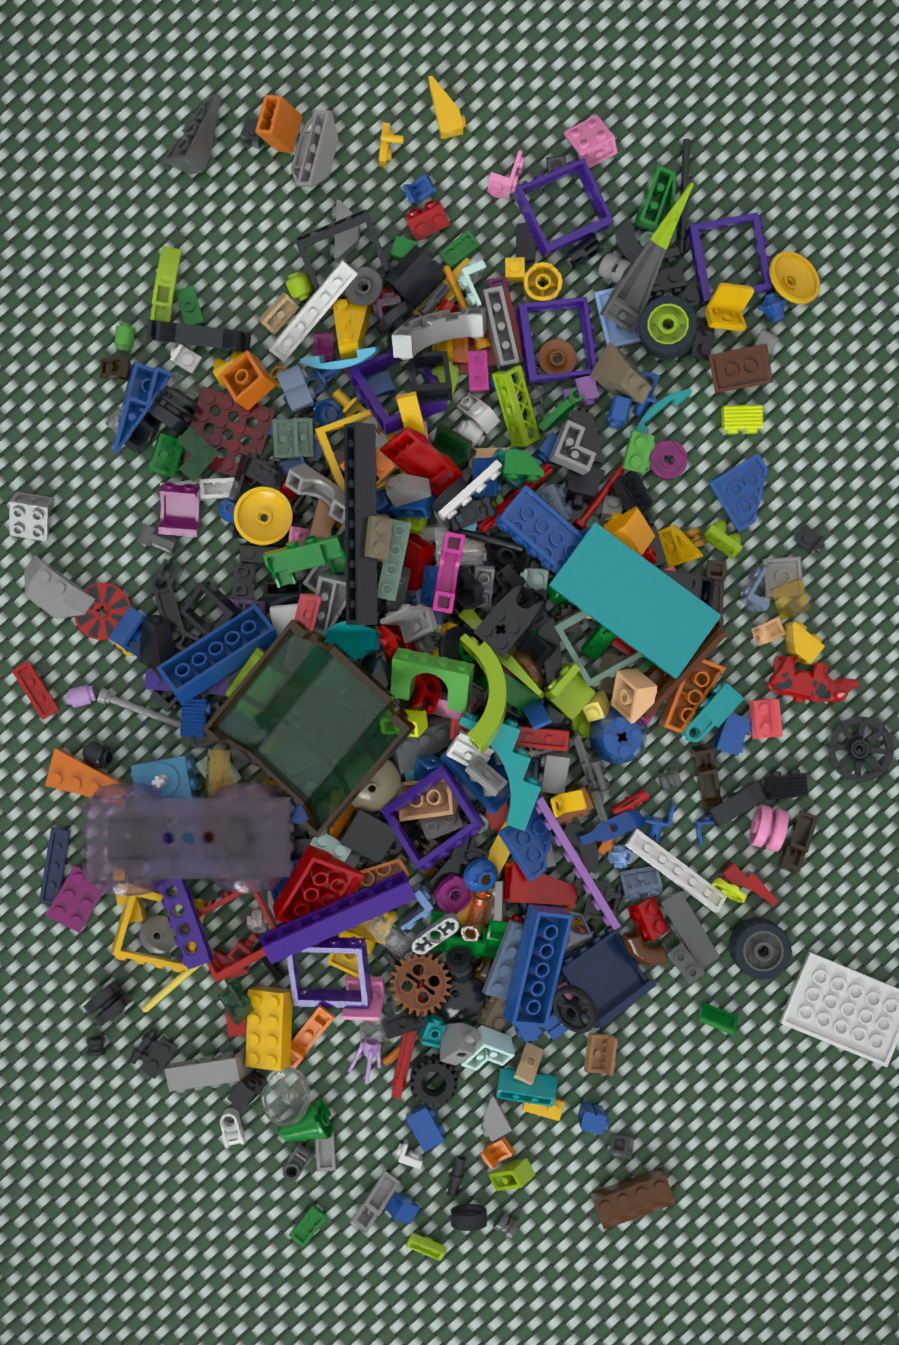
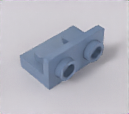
M653 866L620 872L625 900L634 901L642 896L654 897L662 893L663 886L660 874Z

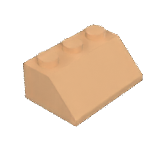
M443 779L399 812V821L454 815L458 801ZM419 781L401 782L398 797Z

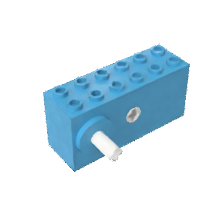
M191 754L132 765L131 771L138 810L147 816L162 811L184 875L208 870V857L204 851L208 850L207 845L210 842L208 833L205 834L204 831L206 818L204 814H201L200 807H203L201 795L198 796L197 792L199 779L194 775V769H196L195 759L191 758ZM152 829L149 833L150 838L156 840L158 833ZM161 848L156 850L157 857L161 859L164 857V851ZM164 867L163 875L169 877L171 870L168 867ZM149 868L151 881L157 880L154 872L152 873Z

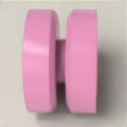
M760 804L751 822L749 844L757 847L765 844L766 849L778 852L783 845L787 833L788 811L776 809L772 812L770 806Z

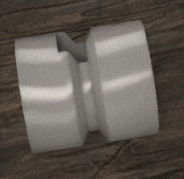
M609 253L600 264L599 275L617 284L632 263L624 259L622 260L621 257L613 253Z

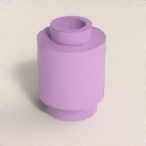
M84 685L69 689L66 698L68 704H72L75 708L91 704L92 701L96 700V694L93 685Z

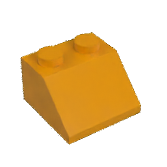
M637 506L603 525L605 530L641 556L655 537V534Z

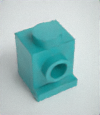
M437 1015L424 1016L423 1022L425 1026L419 1029L417 1034L421 1045L439 1048L446 1025L443 1019Z

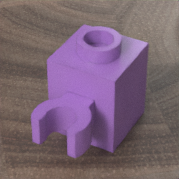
M591 376L574 380V386L579 389L575 393V397L585 396L584 400L578 404H584V406L595 404V401L599 398L596 381ZM572 388L563 390L564 400L569 399V392Z

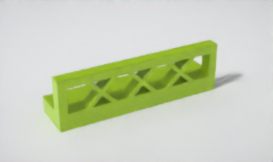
M517 365L507 371L494 372L492 377L512 447H526L541 437L521 365ZM515 372L517 375L516 384L513 382L511 374ZM519 391L522 394L521 402L518 401L517 397ZM524 409L527 412L526 420L523 419L522 415ZM529 428H531L533 433L531 438L528 437L527 433Z

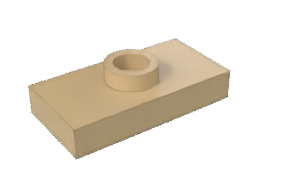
M528 1042L525 1043L513 1078L532 1085L544 1049Z

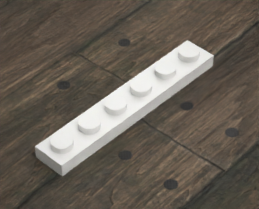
M341 260L270 346L269 351L285 362L356 277L357 271Z
M635 829L625 844L626 847L714 913L720 911L727 898L724 893L640 830Z

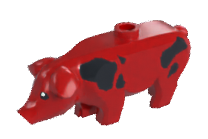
M776 656L774 658V671L767 683V688L772 690V692L792 697L793 701L798 703H804L805 700L812 702H840L848 696L852 689L860 687L856 679L841 678L832 680L828 676L830 666L821 662H816L811 672L805 670L795 671L797 658L792 656Z

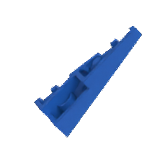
M134 362L131 365L111 452L118 453L172 377V372L159 367L151 368L138 362Z

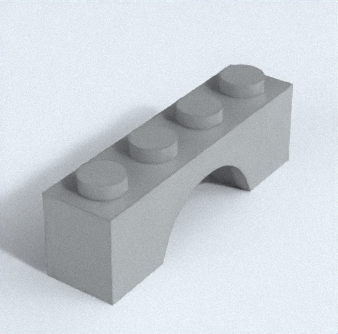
M305 463L290 468L285 486L298 495H310L323 500L330 507L328 515L342 525H345V490Z

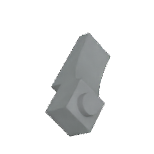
M383 1171L349 1222L363 1233H367L377 1216H380L399 1186L400 1181L388 1172Z

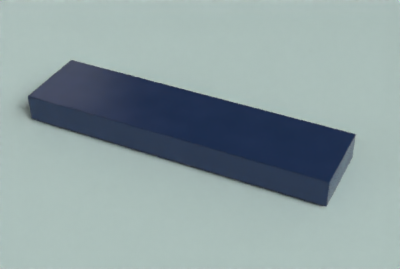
M51 827L39 903L51 905L63 885L71 836L70 829Z

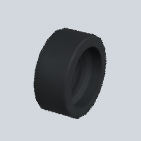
M462 1204L451 1209V1227L456 1230L476 1231L487 1226V1210L484 1206Z

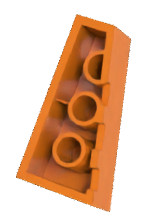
M61 747L54 748L45 784L48 787L119 805L124 803V795H127L130 785L97 767L86 764L84 760Z

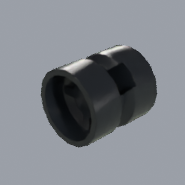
M463 946L451 948L446 954L450 977L457 982L468 981L474 972L470 951Z

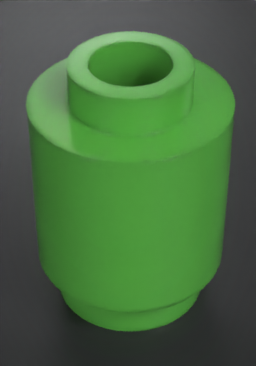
M120 323V326H116L115 350L131 352V348L134 347L135 328H132V324Z

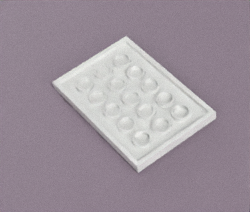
M808 951L779 1022L888 1067L899 1040V988Z

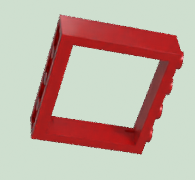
M246 881L238 885L239 890L232 892V890L225 892L221 895L222 899L217 902L215 899H212L205 903L206 908L200 911L196 908L200 918L251 890L271 929L279 927L255 881L252 883ZM185 923L190 932V925L188 923ZM262 947L221 969L212 952L214 959L206 964L215 981L218 982L266 956V953Z

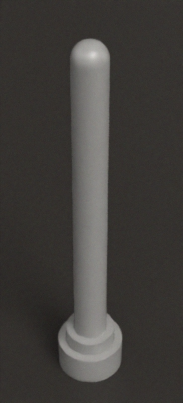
M102 688L98 695L97 702L104 705L106 703H113L181 729L180 720L113 696V693L108 689Z

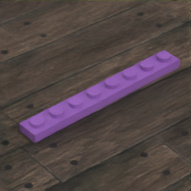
M539 793L534 805L538 814L543 813L545 816L544 824L548 830L552 829L555 836H553V839L558 847L562 845L565 849V852H563L564 857L568 863L572 861L575 868L572 870L577 878L582 877L585 882L582 886L588 895L591 893L594 897L592 903L597 911L602 910L604 914L602 919L606 926L611 925L616 930L621 927L544 798Z

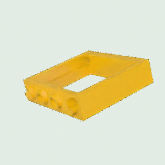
M369 409L315 429V434L335 484L345 490V481L326 434L343 428L344 424L359 422L373 417ZM393 432L386 435L387 440H391L396 436V433ZM398 467L400 470V474H407L400 467ZM385 481L376 487V491L383 488L386 489Z
M130 883L111 948L112 954L119 960H126L128 958L133 959L138 964L144 965L147 962L152 963L157 968L170 967L175 972L189 971L187 965L184 966L182 961L121 949L136 896L159 902L163 899L161 891ZM193 898L195 906L199 911L206 908L204 905L206 903L205 900ZM205 915L200 917L201 923H203ZM192 941L188 944L191 951H194L196 943Z

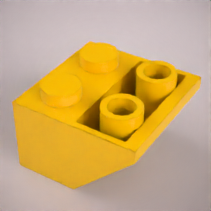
M799 621L797 623L789 622L784 625L787 653L792 657H796L800 664H811L825 647L821 643L822 639L814 633L812 635L806 631L807 627Z

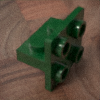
M443 424L437 427L432 446L439 452L448 455L458 468L477 453L472 448L473 442Z

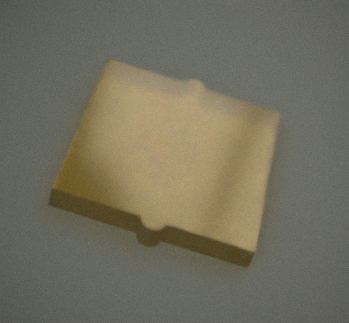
M801 578L788 583L784 582L783 585L771 589L781 620L793 615L798 616L799 613L811 609Z

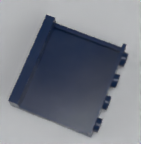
M623 925L616 930L611 926L605 928L604 934L593 937L590 940V944L579 947L575 955H569L562 961L560 973L567 985L582 988L592 997L596 1004L598 1021L593 1028L603 1027L657 986L654 979H646L636 960L627 952L619 932L624 928ZM587 1011L584 1015L589 1022L590 1015L589 1011Z

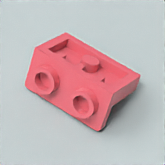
M779 699L749 701L752 739L782 737Z

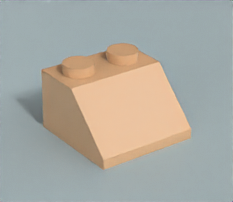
M638 668L617 670L611 705L630 723H635L654 704L657 685Z

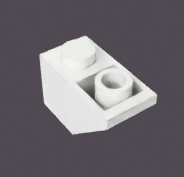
M470 392L456 405L468 419L473 420L486 434L500 422V419L492 409Z

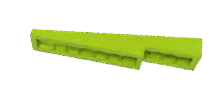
M463 609L458 615L473 630H476L483 621L473 609ZM493 650L502 665L541 698L545 696L513 656L506 661Z

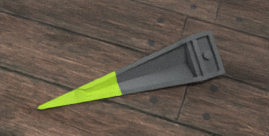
M689 183L612 290L609 299L600 312V315L632 334L639 324L640 315L644 307L648 303L659 268L693 188V183Z

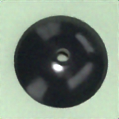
M448 965L443 967L442 969L448 970ZM474 972L472 977L465 982H457L451 978V980L447 981V984L452 987L446 989L450 996L443 997L447 1002H439L441 1009H438L436 1006L434 1007L435 1012L445 1020L451 1022L467 1021L476 1016L485 1003L486 994L482 992L485 983L474 976ZM434 976L430 986L437 987L439 980ZM429 989V993L434 995L435 992ZM453 990H458V997L453 996Z

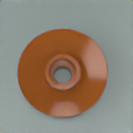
M560 339L550 340L545 343L538 355L539 365L546 374L572 372L577 360L574 348L568 342ZM553 358H558L559 363H555Z

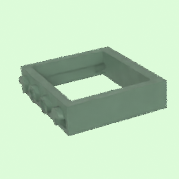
M579 609L553 624L574 663L581 668L579 672L588 687L591 685L592 687L598 686L605 677L609 676L611 678L616 675L617 670L625 666L629 668L637 663L636 660L641 657L646 658L636 651L596 675L589 677L563 631L589 615Z

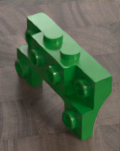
M340 534L325 538L313 535L306 537L304 541L300 542L292 540L287 542L284 548L268 551L263 555L266 567L272 573L278 588L292 583L296 584L298 582L295 575L296 571L325 565L327 561L333 575L337 572L346 571L345 549Z
M432 911L430 925L448 913ZM489 920L488 928L459 924V928L454 934L431 950L448 952L453 947L463 946L470 951L471 956H490L495 959L509 922ZM447 921V925H454V923H450L449 921ZM434 930L430 932V935L432 937H439L441 933Z

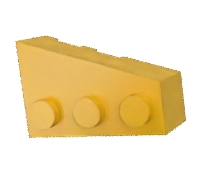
M348 298L338 299L333 303L340 357L341 360L357 358L356 350L363 349L366 330L369 327V319L373 311L372 304L358 306Z

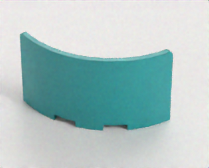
M346 621L331 626L321 634L326 637L325 642L328 641L333 645L336 643L356 661L373 651L379 650L380 647L378 630L363 625H346ZM314 644L305 660L301 677L309 681L330 653ZM335 659L314 685L331 690H348L352 673Z

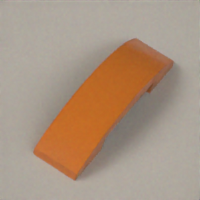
M321 1005L318 1006L291 1041L289 1068L293 1071L336 1017Z

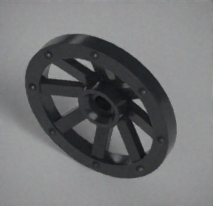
M862 716L848 718L839 723L829 736L827 743L829 762L839 775L848 780L856 782L874 780L888 769L893 759L894 744L887 728L875 719ZM859 723L857 737L854 739L847 727ZM866 724L878 730L863 740ZM841 732L849 741V745L836 744ZM879 737H883L885 749L869 746ZM858 745L860 746L859 752L856 751ZM835 750H846L849 753L838 762ZM869 753L885 754L879 766L868 756ZM853 757L854 774L843 768ZM863 758L874 771L861 775V759Z

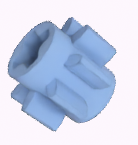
M614 845L608 854V859L610 863H614V868L627 867V864H630L632 861V852L626 849L625 845Z

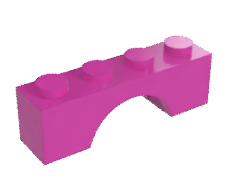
M444 532L432 603V610L452 613L457 575L465 535Z

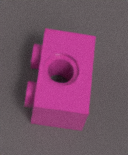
M487 350L468 351L469 387L471 394L490 393Z

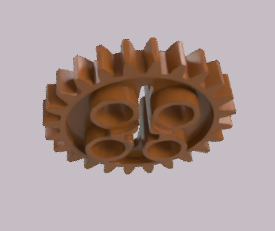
M414 953L412 959L409 955H406V962L402 959L399 960L402 965L401 967L398 965L394 966L397 973L391 972V975L395 977V979L389 980V983L394 984V987H391L389 991H395L391 998H398L399 1000L396 1005L402 1003V1011L409 1008V1014L413 1010L416 1011V1016H419L420 1011H423L425 1016H427V1010L435 1013L434 1007L436 1006L438 1009H441L439 1002L446 1003L447 1001L443 997L450 996L446 989L452 987L447 984L451 977L445 976L449 970L442 969L445 963L437 964L438 957L434 961L431 960L432 954L425 958V954H421V957H418ZM415 965H420L423 968L422 975L417 976L413 973L412 970ZM409 973L418 981L423 979V984L434 991L435 994H430L423 987L417 989V983L406 977V974ZM435 976L438 978L439 984L437 987L429 985L428 980L430 977ZM405 981H409L412 984V990L409 992H405L401 988L402 983ZM424 992L427 994L428 1001L426 1003L418 1001L417 996L419 993Z

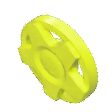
M717 878L712 883L714 887L728 898L740 903L745 902L747 895L739 891V887L736 885L728 884L721 878Z

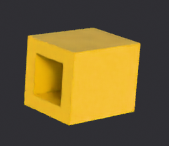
M525 257L505 258L507 283L524 282Z

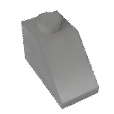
M403 473L385 479L386 494L395 507L432 496L430 480L428 478Z
M494 1092L489 1095L482 1118L483 1126L481 1127L484 1136H489L491 1142L512 1131L511 1124Z

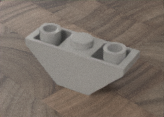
M337 200L336 206H333V218H336V221L353 214L341 200ZM360 225L332 236L335 237V245H331V256L334 257L335 263H340L359 245Z

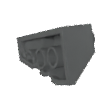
M219 95L205 98L193 115L195 120L184 127L182 130L184 135L179 142L175 140L163 160L165 164L188 174L202 173L207 168L221 100Z

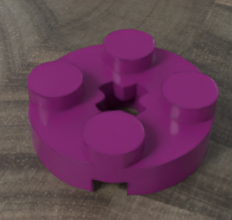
M662 441L650 452L649 467L659 478L664 480L674 479L686 469L687 453L678 442ZM665 455L667 457L672 456V465L664 463L665 459L663 457Z
M453 873L443 879L433 892L436 904L446 913L461 912L472 900L471 890L465 885L463 876ZM453 891H456L457 895L455 897H450L451 893Z

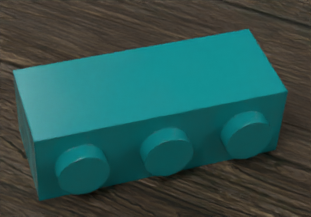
M500 1068L496 1098L553 1107L556 1099L557 1077H552L550 1074H536L533 1084L529 1085L513 1078L515 1074L514 1069Z

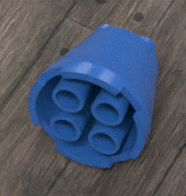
M614 707L610 708L604 719L592 721L590 725L589 741L591 748L598 757L600 756L602 760L608 763H628L639 756L645 746L647 734L643 721L639 718L635 723H630ZM623 733V736L626 739V741H618L619 737L617 736V734Z

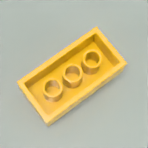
M259 985L248 989L245 1067L282 1071L290 1067L293 1008L291 989Z

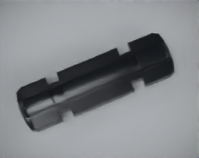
M267 955L261 958V962L269 972H272L275 980L280 979L284 975V972L281 968H278L276 962L270 963Z

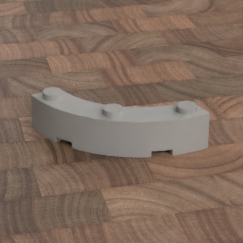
M486 307L462 308V312L451 313L450 309L409 321V326H400L392 334L393 357L409 360L422 349L430 345H437L445 340L463 337L475 339L483 337L487 331Z

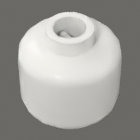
M471 419L463 420L455 431L473 442L472 448L475 445L480 446L485 438L483 436L484 431Z

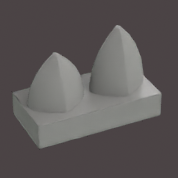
M479 756L465 769L469 774L471 782H478L483 786L484 797H495L508 783L507 780Z

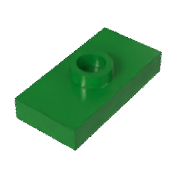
M468 230L440 251L439 256L452 269L481 247V245L470 230Z
M194 286L176 290L175 294L184 323L197 326L205 324Z
M703 1002L700 1005L698 1021L734 1035L738 1016Z
M312 1204L289 1233V1237L304 1248L328 1218V1215Z

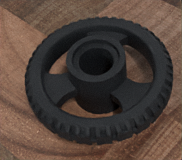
M501 529L490 535L497 538L507 537L508 539L506 540L514 542L512 540L513 536ZM485 543V557L498 571L509 563H513V568L519 574L521 571L524 572V569L528 568L533 560V557L527 551L526 559H522L518 556L520 551L504 547L496 548L492 544Z
M564 985L555 992L552 1008L558 1021L565 1028L576 1033H586L596 1025L598 1010L594 1000L585 990L574 985ZM569 993L575 996L568 1000L564 994ZM589 1011V1022L585 1024L581 1017Z

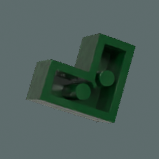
M191 427L177 440L178 443L191 453L179 470L194 482L216 458L219 452Z

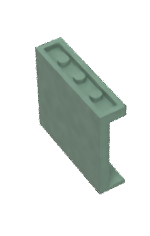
M392 519L389 560L383 561L377 589V598L380 601L385 602V599L396 601L412 523Z

